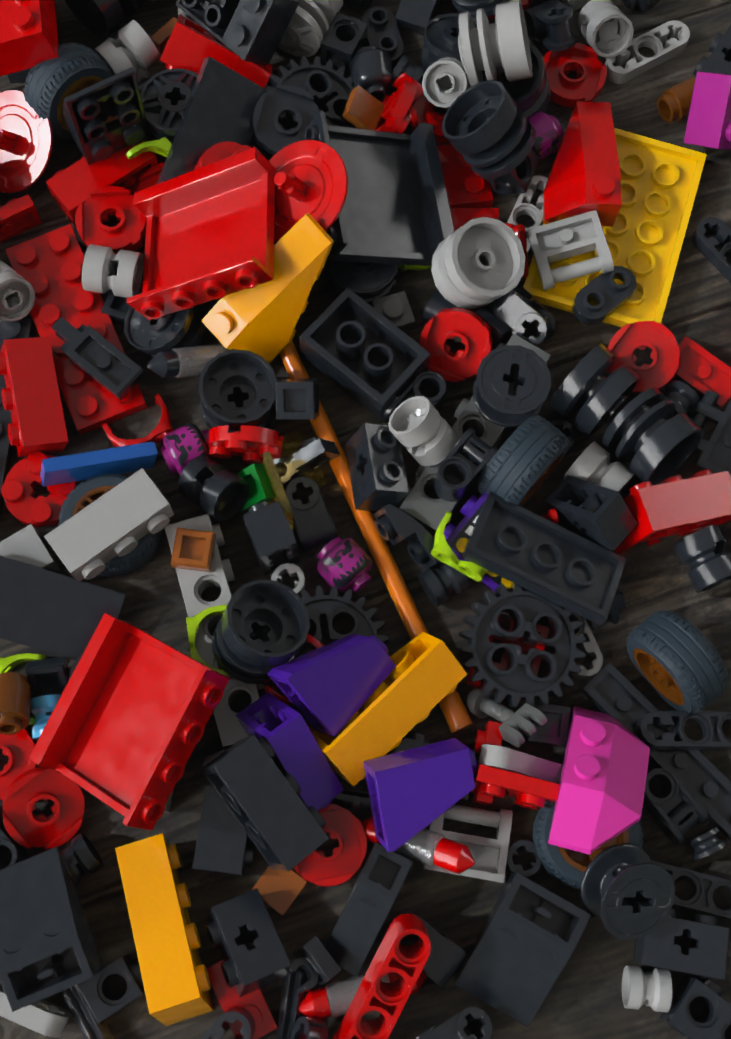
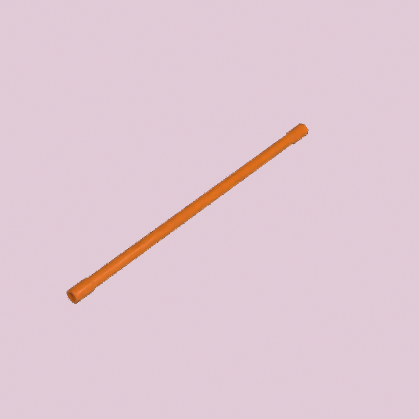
M291 341L279 354L290 378H309L294 343ZM319 399V416L315 419H309L318 438L335 442L340 456L331 460L329 464L411 640L422 632L429 634L385 539L377 531L375 526L376 519L372 511L355 510L347 457ZM456 690L445 696L438 703L452 733L473 724Z

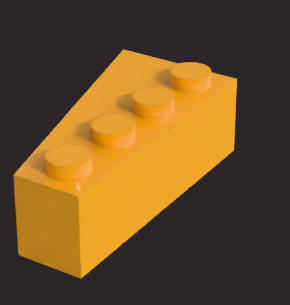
M422 632L389 658L396 667L335 737L313 730L307 724L332 770L352 786L366 778L363 761L385 756L388 752L396 749L400 745L402 738L416 724L424 721L429 716L430 711L445 696L451 694L457 688L458 683L467 675L443 640Z
M161 833L115 848L149 1014L165 1026H169L214 1011L209 994L211 986L205 964L201 963L198 948L201 947L199 933L195 922L191 923L187 909L191 907L189 891L185 882L180 883L177 871L178 868L182 867L177 844H170L165 835Z

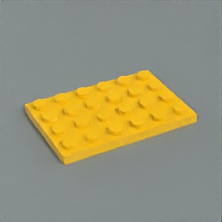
M614 128L621 172L622 205L613 227L602 226L611 253L613 265L629 269L636 278V288L631 298L602 322L621 328L638 321H655L661 324L707 154ZM596 250L551 262L549 266L553 270L598 256ZM533 256L529 267V275L526 277L523 288L540 304L573 313L572 306L577 293L602 272L598 271L554 284V288L543 290ZM613 279L614 282L618 285L624 284L619 279ZM593 299L587 300L592 306L598 305Z

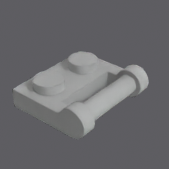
M596 210L527 230L543 290L554 288L556 283L601 271L602 274L614 271L611 253ZM596 250L598 257L553 270L550 269L549 263Z
M454 804L430 823L423 869L504 883L513 811L500 808L499 812ZM449 819L497 828L496 839L442 830L443 820ZM447 838L467 845L475 865L461 874L435 866L433 857L440 839Z

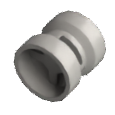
M626 965L622 975V1001L624 1008L639 1010L645 1004V1006H650L653 1011L668 1013L672 1002V978L668 969L654 968L651 972L646 971L644 973L639 966Z

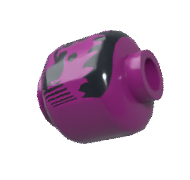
M538 112L529 117L528 120L536 130L535 143L532 149L540 161L558 151L563 138V130L559 121L553 115Z
M188 423L164 436V446L159 449L172 474L178 472L181 475L186 465L195 457L209 455L208 429L200 431L197 425Z
M337 537L330 541L317 555V558L320 560L317 571L331 587L333 585L337 586L338 593L347 592L348 589H352L354 593H357L371 580L368 573L372 568L373 561L352 538L341 540Z

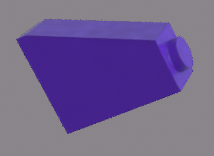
M351 634L272 668L268 676L313 730L335 737L393 671L396 665L387 655L388 648L380 639L375 636L367 637Z
M267 692L235 715L249 736L254 734L258 740L264 738L269 743L277 756L273 762L282 774L288 772L296 780L301 788L298 796L307 808L313 806L317 811L327 807L333 801V798L344 790L300 713Z
M456 738L363 761L376 839L387 852L400 848L475 788L473 773L477 772L475 755L470 748Z

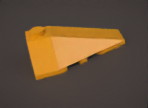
M309 213L305 214L274 245V279L259 284L254 288L244 289L224 296L201 321L225 348L229 350L251 351L263 357L270 364L292 341L296 332L295 326L300 315L306 309L308 304L307 298L314 282L318 280L334 243L333 239Z

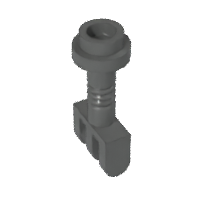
M482 687L475 688L467 697L469 711L478 718L482 719L490 715L502 722L503 724L498 727L502 739L518 748L525 743L523 735L531 737L536 733L534 725L542 727L548 721L540 710L527 703L516 712L500 703H495V692L493 690L482 695L480 693Z

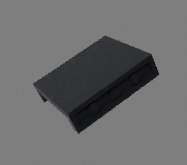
M319 111L310 125L306 127L304 140H316L332 147L344 161L348 174V192L343 209L333 225L326 231L334 241L328 255V260L432 266V257L439 243L454 233L433 124L420 123L411 134L327 125L325 111Z

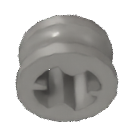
M286 563L278 566L274 570L271 580L282 583L281 576L288 573L290 578L297 576L299 581L294 582L296 588L293 591L300 596L302 590L305 589L303 571L294 564Z

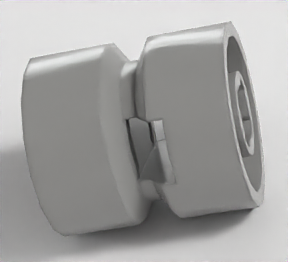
M591 0L581 9L577 19L579 33L599 56L605 58L616 57L629 47L634 32L632 22L611 0Z
M135 20L130 21L118 31V38L116 40L108 38L95 48L97 55L112 68L115 75L132 67L137 78L139 68L147 70L161 58L150 37Z
M441 58L430 65L423 75L422 88L424 95L429 102L438 107H450L457 97L470 87L466 71L463 69L461 60L458 58Z
M90 244L87 247L82 267L83 289L106 294L111 289L114 296L125 298L138 295L143 276L144 263L142 253L120 249L117 254H114L113 249L110 247Z
M0 260V319L8 322L18 321L28 315L33 308L35 292L27 280Z
M415 396L405 400L390 416L389 430L422 466L429 467L442 462L457 442L456 432L424 396Z
M593 441L568 469L564 478L569 475L620 493L635 474L619 461L611 463L610 453Z

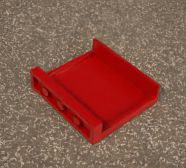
M256 147L134 193L133 205L147 217L143 287L141 294L127 298L126 303L148 320L159 319L183 309H190L195 305L220 299L244 289H251L274 279L275 167Z
M104 613L29 759L39 766L56 769L125 817L122 822L124 825L152 831L156 822L162 817L165 804L176 783L183 776L185 765L196 744L201 740L204 728L215 706L221 701L229 678L129 622Z

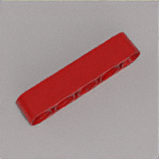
M409 913L401 914L392 921L333 1039L389 1038L431 952V942L426 927L418 916ZM408 934L419 936L416 943L406 946L400 943L401 939ZM388 973L400 974V977L394 982L386 983L381 981L383 976ZM369 1011H378L381 1013L380 1016L374 1020H366L362 1018L364 1014H366Z

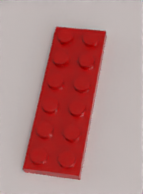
M66 225L5 249L13 270L27 280L34 289L35 301L30 313L39 336L49 337L57 381L79 434L83 435L102 427L101 424L105 422L110 424L147 409L148 407L138 383L120 401L66 356L60 348L64 342L55 335L56 332L51 328L60 317L64 318L76 329L82 324L86 327L89 325L125 354L109 315L101 313L104 305L101 294L86 291L82 287L84 253L72 225Z

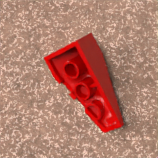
M577 101L543 192V223L548 224L596 210L601 226L613 227L621 208L622 200L621 172L611 103Z

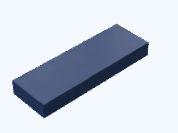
M155 442L43 459L40 471L42 486L81 481L104 474L134 472L141 468L143 470L151 469L158 455Z

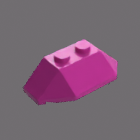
M574 706L548 844L590 855L600 848V845L615 838L640 821L650 747L621 722L608 714Z

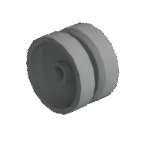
M481 217L471 219L439 243L432 257L431 271L435 286L446 300L457 307L476 309L490 304L518 285L524 274L525 254L522 243L512 228L500 220Z

